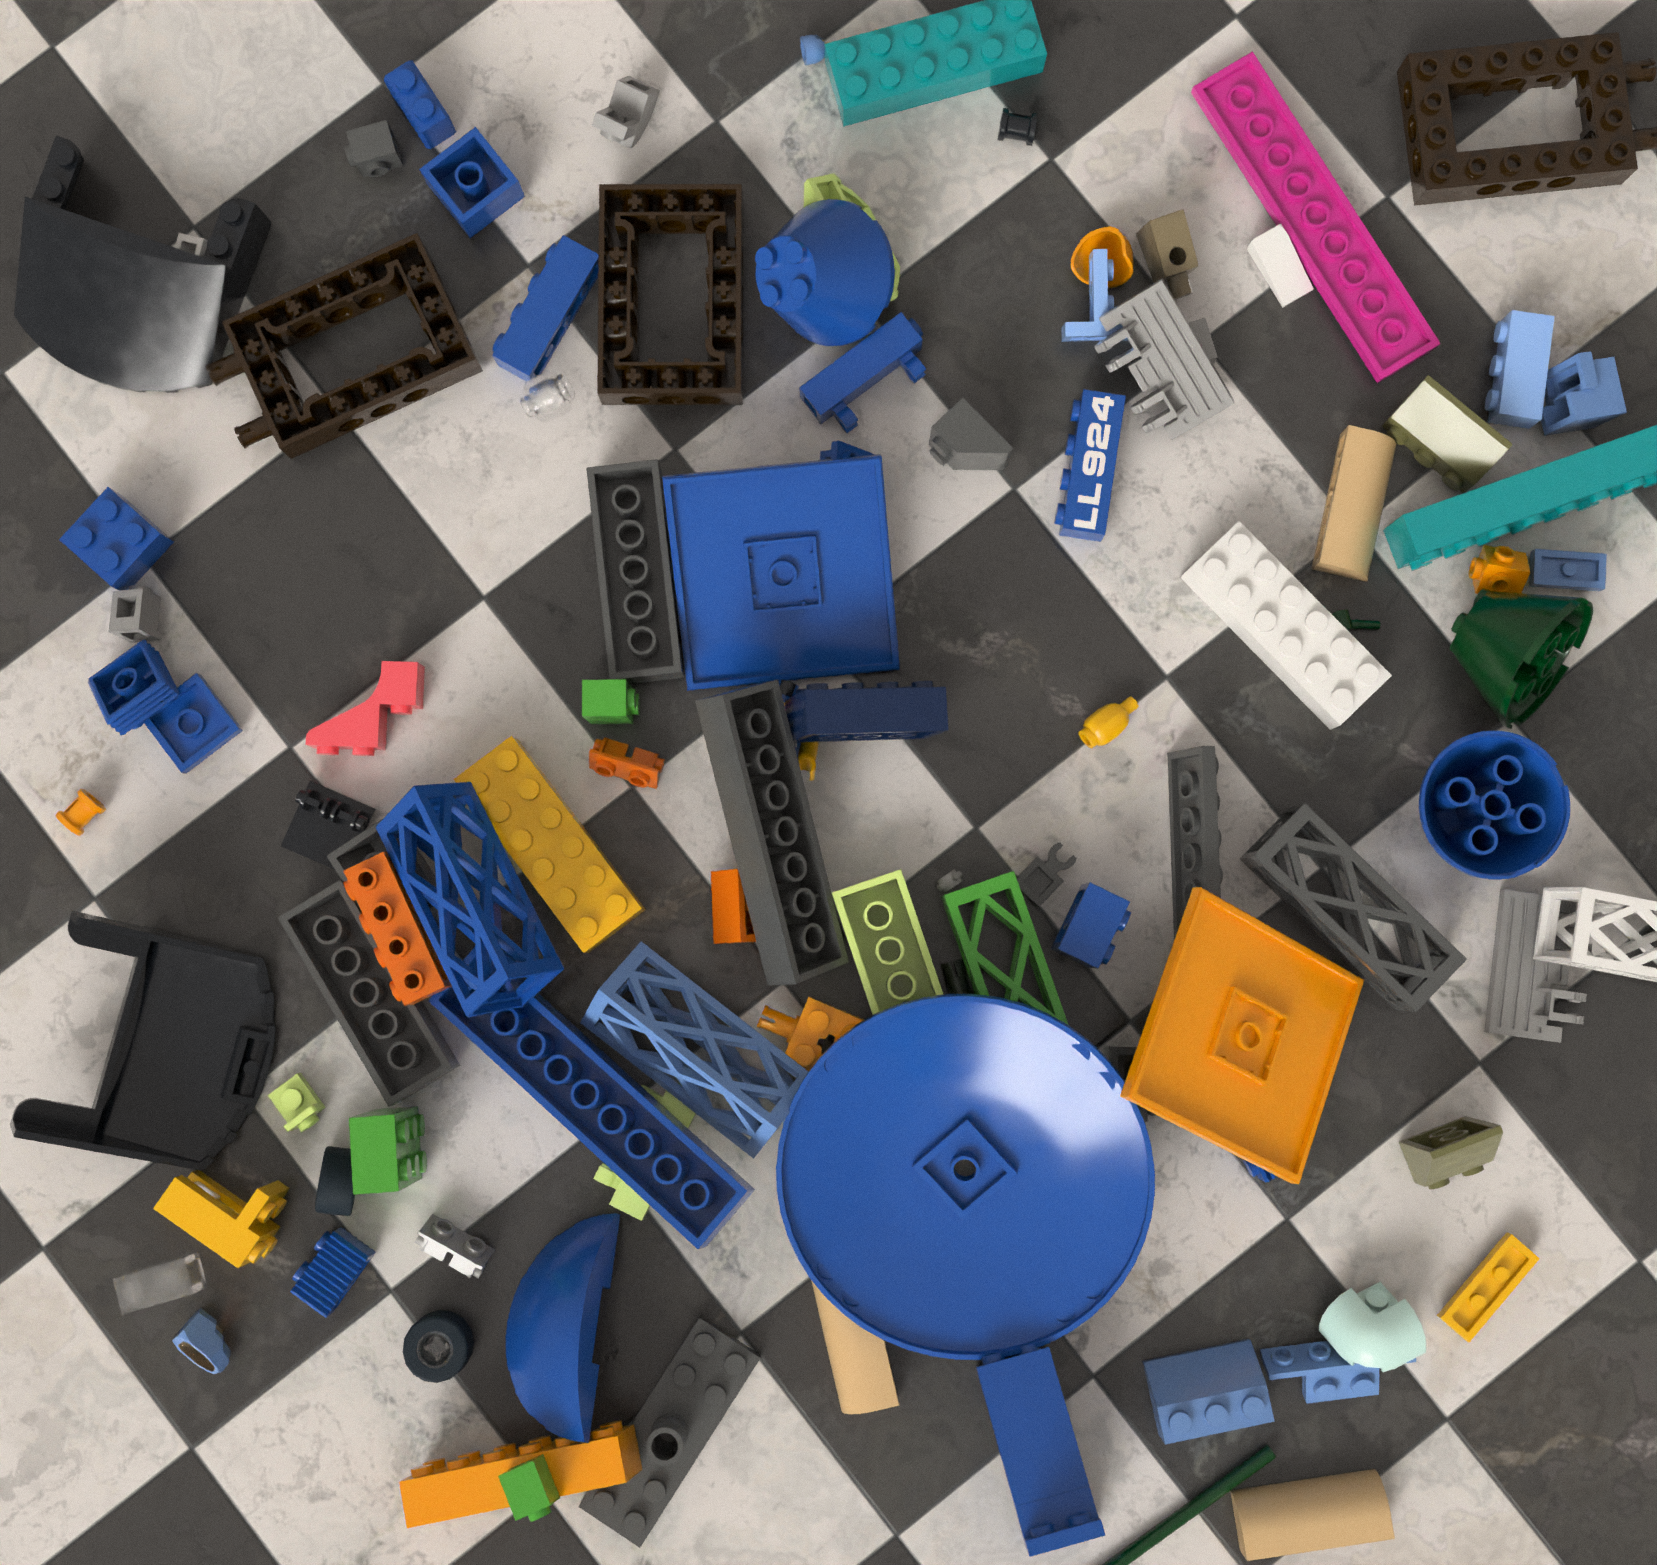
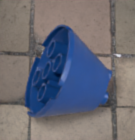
M826 199L805 206L780 229L765 247L759 248L755 255L756 283L762 303L767 307H771L803 338L823 346L851 344L869 334L877 326L875 322L883 309L888 308L894 287L895 268L893 253L884 230L877 220H872L861 210L862 207L845 200Z
M1481 731L1452 742L1431 762L1420 787V820L1431 846L1452 867L1477 878L1488 880L1510 879L1538 868L1558 849L1566 834L1570 819L1568 786L1564 785L1561 775L1555 766L1557 763L1538 744L1511 732Z

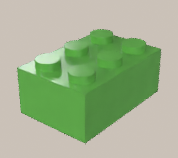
M418 1106L374 1109L349 1118L353 1195L396 1192L422 1179V1173H425L427 1170L426 1152L421 1151L420 1136H424L425 1121L423 1114H418Z

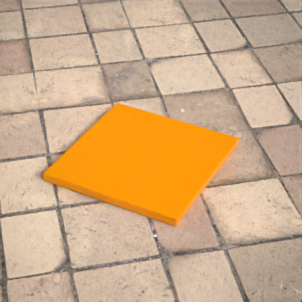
M1202 887L1192 888L1120 1097L1289 1183L1299 1184L1364 979Z

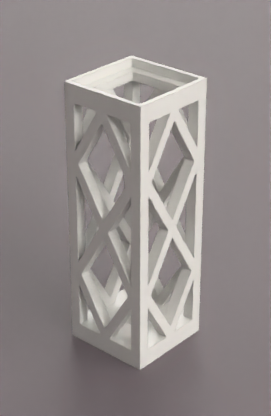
M1585 887L1543 888L1533 959L1657 982V968L1643 966V964L1650 961L1657 965V947L1654 948L1650 944L1657 941V901ZM1561 900L1578 903L1577 911L1559 918ZM1597 912H1601L1603 914L1602 916L1592 920L1593 914ZM1630 914H1638L1655 931L1641 936L1623 917ZM1575 922L1574 935L1572 936L1564 927ZM1613 923L1631 941L1617 947L1598 928ZM1556 935L1571 948V951L1554 950ZM1591 936L1606 952L1597 956L1588 951L1589 937ZM1638 948L1644 952L1633 958H1629L1626 955Z

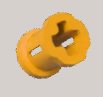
M80 789L77 792L78 797L65 811H58L55 815L67 829L78 836L85 832L83 828L97 813L102 814L106 810L104 805L85 789Z

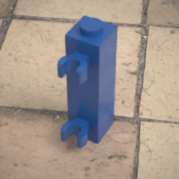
M900 312L799 387L800 398L820 424L834 415L842 429L848 434L858 426V418L847 406L849 403L900 365L914 384L926 375L924 373L926 371L925 366L915 356L922 349L923 339L921 337L923 332L914 319L910 318L907 320L903 313Z

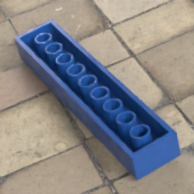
M474 947L463 961L477 971L476 948ZM522 978L517 979L519 985L525 981ZM466 983L470 994H472L475 990ZM505 985L498 990V993L507 991ZM452 987L433 995L428 1000L697 1249L707 1247L754 1192L755 1189L539 993L523 1007L466 1017Z

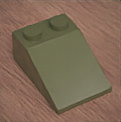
M1464 1116L1399 1141V1145L1414 1182L1424 1187L1428 1186L1429 1189H1437L1449 1184V1178L1460 1173L1463 1176H1470L1483 1171L1484 1164L1494 1161L1503 1130L1501 1125Z

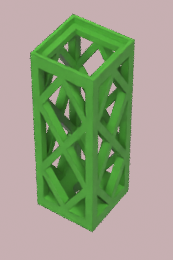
M1012 871L941 896L974 994L989 996L980 968H982L1006 988L1004 999L1016 1002L1019 999L1024 1004L1046 1012L1068 1024L1015 872ZM1004 890L1013 915L989 895ZM974 901L967 934L958 906ZM985 909L1017 935L1009 976L1004 974L977 951ZM1027 956L1045 1006L1021 988Z

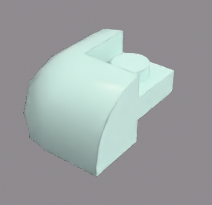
M1381 1282L1357 1294L1350 1288L1339 1295L1328 1306L1319 1324V1332L1337 1353L1352 1366L1357 1363L1365 1367L1381 1368L1382 1372L1396 1369L1426 1353V1337L1415 1311L1406 1299L1398 1302Z

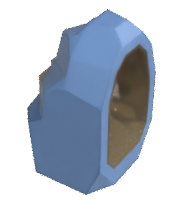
M200 1308L184 1324L172 1341L183 1355L200 1368L212 1374L221 1373L229 1364L230 1349L224 1341L223 1330L217 1326V1320Z

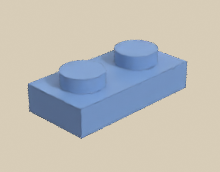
M1534 549L1530 552L1529 587L1602 591L1605 589L1607 554Z

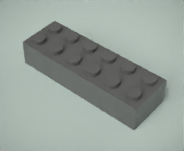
M655 459L587 467L609 679H626L629 684L685 678L662 470L659 461Z
M340 879L279 916L278 919L388 1107L402 1102L456 1069L460 1064L424 1003L420 1001L414 1005L404 1006L402 1001L398 1002L393 996L389 986L392 978L387 967L382 968L375 956L374 948L377 945L372 933L368 935L364 931L359 920V914H362V911L357 903L350 899L345 890L344 883Z

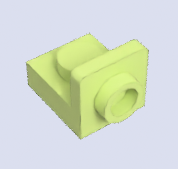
M297 1073L268 1095L287 1122L283 1126L287 1132L298 1128L301 1132H304L320 1120L317 1114L326 1108L301 1073Z

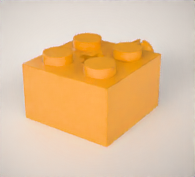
M809 996L801 1016L797 1015L796 1018L765 1005L761 1015L775 1020V1023L761 1017L757 1027L786 1038V1043L789 1044L785 1054L809 1071L823 1054L821 1052L822 1045L818 1043L819 1038L826 1039L828 1034L835 1037V1042L865 1019Z

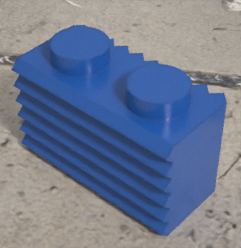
M413 60L405 62L385 75L384 82L392 97L427 149L434 148L456 133L448 113Z
M342 1227L334 1230L332 1233L326 1231L314 1247V1250L318 1253L312 1262L308 1263L305 1261L292 1277L296 1284L290 1292L325 1318L335 1311L376 1253Z

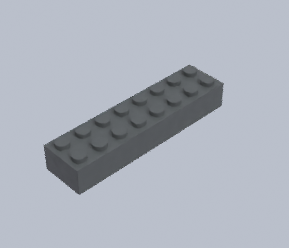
M778 680L754 684L696 700L695 703L767 985L798 984L848 963Z

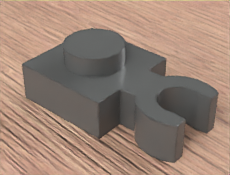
M1057 843L1050 848L1046 862L1037 856L1017 877L1021 892L1037 907H1040L1064 882L1057 873L1060 870L1072 867L1076 862L1077 858L1074 855L1065 863L1057 860L1056 853L1063 846L1061 843Z

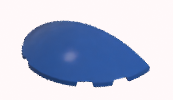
M617 1213L603 1214L585 1219L552 1239L536 1256L522 1277L515 1292L507 1321V1367L515 1393L529 1415L533 1416L546 1430L575 1442L589 1443L600 1366L592 1363L602 1289H610L620 1221V1215Z

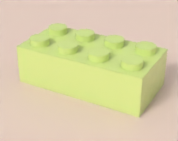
M901 869L832 892L872 1015L907 1001L944 995Z

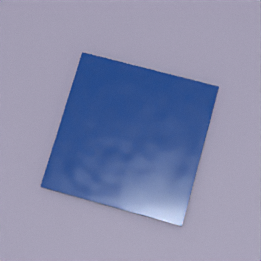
M881 454L666 475L662 477L687 691L758 684L773 680L779 681V679L788 681L900 669Z

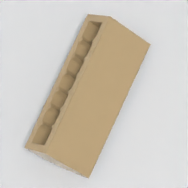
M1348 425L1340 434L1312 570L1365 582L1368 581L1397 444L1390 436Z
M812 1282L842 1413L862 1414L899 1406L898 1394L885 1341L864 1330L842 1314Z
M1376 1469L1230 1491L1239 1548L1247 1561L1395 1539L1387 1495Z

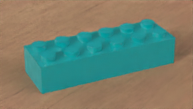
M984 0L824 44L825 65L843 127L1042 73L1047 57V51L1031 0Z

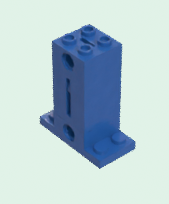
M1032 1343L1022 1346L1021 1353L1018 1356L1005 1359L1003 1353L1000 1352L983 1357V1365L976 1367L1024 1544L1029 1556H1035L1106 1536L1102 1521L1097 1514L1050 1348H1037Z

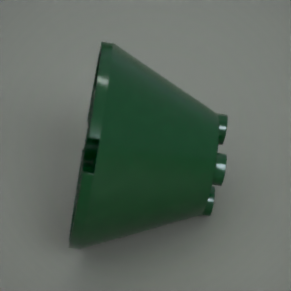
M1483 588L1476 596L1469 613L1462 612L1456 618L1451 628V631L1456 633V636L1450 645V651L1453 652L1502 725L1509 729L1513 726L1511 723L1520 726L1551 695L1569 668L1563 663L1572 647L1580 649L1586 637L1593 616V604L1582 597L1496 592Z

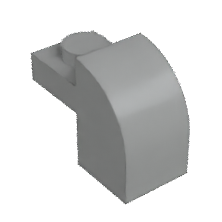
M631 76L617 80L609 107L596 112L592 126L600 129V134L605 138L633 148L641 138L652 116L660 90Z

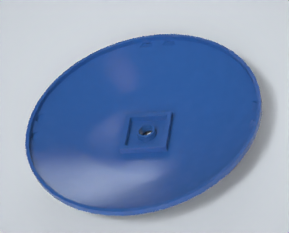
M944 994L897 1004L865 1019L838 1038L818 1058L804 1077L793 1097L788 1110L790 1113L784 1120L778 1144L776 1163L777 1195L788 1239L799 1262L821 1293L842 1314L864 1330L886 1342L928 1356L955 1360H982L983 1357L1000 1352L1003 1353L1004 1357L1021 1353L1022 1346L1032 1343L1037 1348L1070 1333L1090 1319L1111 1299L1137 1261L1151 1222L1155 1196V1168L1152 1147L1142 1113L1137 1104L1120 1097L1125 1081L1107 1057L1079 1032L1046 1012L1020 1002L978 994ZM960 1160H969L975 1165L976 1170L969 1176H962L956 1172L954 1166Z

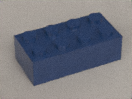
M933 681L912 682L911 686L899 688L898 682H880L876 684L877 687L864 688L862 682L841 684L842 688L829 689L828 683L807 684L806 689L796 690V695L785 700L786 714L793 742L926 739L949 730L946 687H933Z

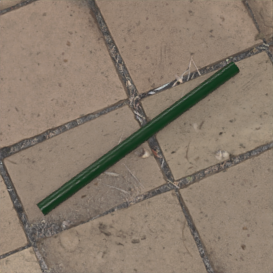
M1266 1445L1102 1565H1129L1277 1457L1270 1447Z

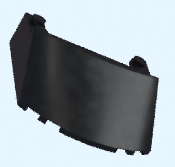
M56 135L32 199L25 196L14 309L15 318L26 333L49 355L68 368L99 383L136 392L165 391L166 393H176L180 389L202 388L212 385L213 381L209 376L211 372L207 371L205 365L215 362L223 356L229 336L222 321L239 313L270 230L271 221L256 203L241 198L225 202L220 207V214L212 235L207 242L205 254L201 257L69 212L65 209L83 165L84 158L81 155L80 149L72 141Z
M72 910L68 922V933L74 942L82 946L132 956L135 959L92 1108L41 1098L25 1099L16 1106L12 1115L10 1127L13 1137L195 1170H205L214 1162L213 1159L228 1143L231 1144L238 1135L237 1131L244 1123L248 1114L251 1115L269 1073L275 1040L273 1006L275 1003L263 958L152 927H143Z

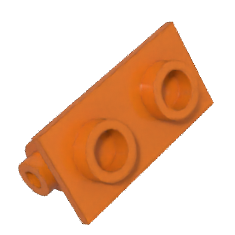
M606 737L603 740L598 738L595 740L593 749L589 751L590 769L605 777L615 776L628 780L637 787L645 788L648 786L657 789L658 776L662 772L665 759L659 758L658 753L635 747L630 758L626 757L629 748L628 744Z

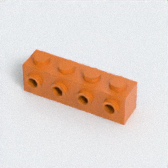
M381 852L344 870L343 872L347 878L344 881L345 890L352 901L357 900L362 914H359L360 923L368 935L372 933L377 945L374 948L375 956L381 967H387L392 981L389 982V986L395 999L398 1002L402 1001L404 1006L414 1005L452 987L388 852Z

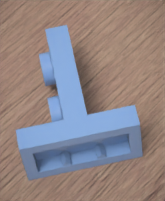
M1093 249L1089 255V322H1065L1061 327L1062 342L1102 341L1123 327L1120 323L1106 331L1099 320L1101 315L1114 308L1113 295H1108V281H1113L1114 263L1113 259H1107V249Z

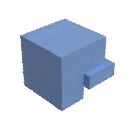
M1591 351L1583 352L1548 370L1545 389L1546 406H1543L1541 420L1544 436L1595 428L1627 413L1614 357L1593 360Z

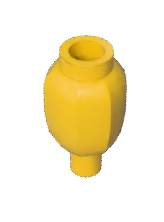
M1129 696L1120 704H1106L1085 719L1083 729L1079 731V736L1083 743L1092 749L1096 745L1104 746L1114 740L1127 727L1129 715L1139 707L1137 701Z

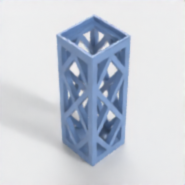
M642 941L598 989L580 1022L753 1159L790 1113L789 1107L804 1077L809 1072ZM645 962H648V963H649L650 965H652L654 968L645 966V965H644ZM660 988L680 991L690 1013L674 1008ZM627 990L632 993L636 1004L629 1003L622 998ZM713 1014L720 1018L730 1027L719 1024L713 1016ZM630 1029L646 1034L658 1052L638 1049ZM683 1037L692 1039L706 1050L712 1062L703 1061L687 1048ZM735 1047L757 1051L766 1072L747 1065ZM787 1071L796 1078L794 1082ZM667 1074L675 1076L681 1085H679ZM705 1088L723 1094L734 1111L713 1108ZM758 1097L767 1098L776 1106L769 1113L761 1106ZM742 1133L751 1136V1138L748 1139V1138H747L745 1135H743Z

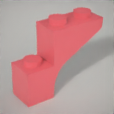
M382 661L380 679L373 694L365 702L309 730L306 735V745L317 748V754L339 755V749H353L352 755L374 756L375 750H386L388 708H390L391 714L411 715L412 709H423L425 667L418 662Z

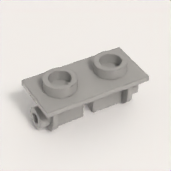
M434 1214L419 1230V1236L415 1241L416 1244L420 1245L419 1250L428 1253L440 1261L445 1259L448 1252L453 1254L454 1256L449 1266L465 1274L468 1278L474 1276L479 1279L486 1267L485 1264L496 1250L485 1244L480 1238L467 1234L455 1227L450 1221L439 1218Z

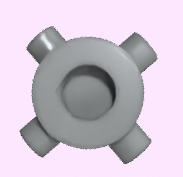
M954 869L937 881L939 883L937 889L939 891L943 890L946 893L963 881L961 879L963 876L962 872H956Z

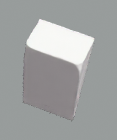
M1282 224L1273 227L1250 242L1247 251L1282 308L1313 291L1314 288Z

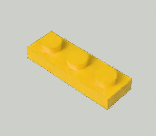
M1506 1232L1437 1316L1469 1343L1540 1258L1516 1237Z

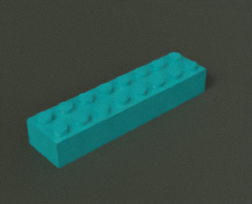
M1657 425L1403 514L1383 530L1397 568L1400 569L1410 565L1411 570L1414 571L1432 564L1433 560L1443 555L1445 559L1465 552V549L1476 544L1478 547L1499 540V537L1508 533L1515 535L1531 529L1532 525L1542 521L1546 524L1566 516V513L1577 509L1580 512L1589 509L1609 497L1611 500L1631 493L1633 489L1638 487L1648 488L1656 485Z

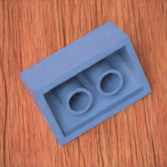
M1250 1339L1143 1361L1157 1431L1165 1445L1275 1422L1267 1384Z

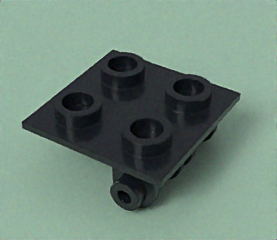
M310 781L306 791L301 789L296 796L295 802L299 806L281 847L334 869L327 855L365 831L376 809Z

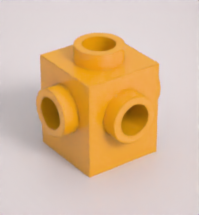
M1483 545L1479 557H1474L1469 567V578L1473 580L1476 594L1483 588L1496 592L1522 593L1530 575L1526 553L1514 551L1507 546L1493 547Z

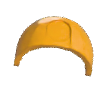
M1111 226L1099 228L1089 232L1080 240L1071 258V269L1079 280L1089 285V255L1093 249H1107V259H1113V281H1108V288L1120 286L1131 278L1133 274V251L1130 242L1119 229Z

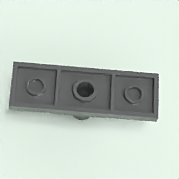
M700 1315L630 1424H634L643 1470L627 1483L589 1490L582 1499L579 1508L640 1548L757 1365L761 1355ZM660 1434H671L676 1441H665L661 1438Z

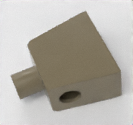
M1182 209L1150 220L1136 233L1153 282L1155 283L1163 278L1168 283L1175 300L1193 293L1188 274L1198 267L1185 212Z

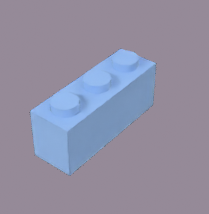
M1512 310L1496 324L1494 342L1498 343L1497 353L1493 356L1489 368V375L1493 377L1492 389L1488 391L1485 400V410L1489 411L1488 423L1530 429L1542 420L1555 316Z

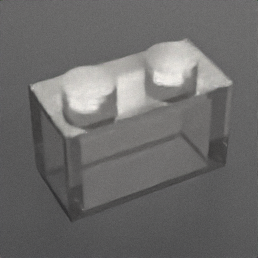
M198 1251L136 1269L113 1279L122 1315L192 1295L207 1287Z

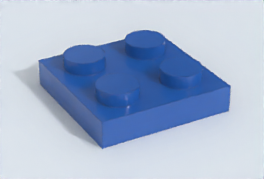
M198 673L177 687L179 695L170 706L159 709L144 722L180 772L187 774L243 731L202 675Z

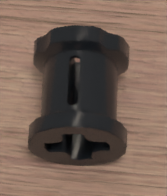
M1003 108L997 140L1003 141L1005 138L1026 141V145L1032 146L1038 114L1032 113L1031 116L1009 113L1008 108Z

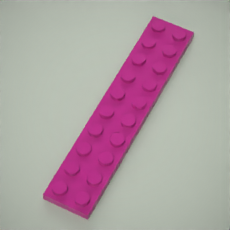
M1253 51L1193 86L1191 94L1275 225L1282 224L1304 270L1377 383L1381 382L1437 348L1441 344Z

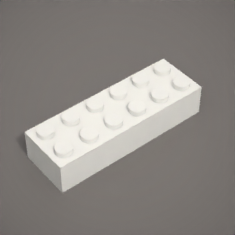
M1240 521L1181 577L1330 730L1346 721L1392 676Z

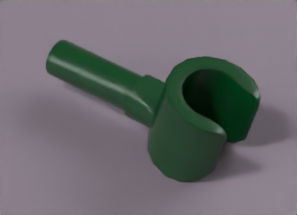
M1348 609L1336 611L1332 614L1347 630H1379L1381 626L1380 621L1351 620Z

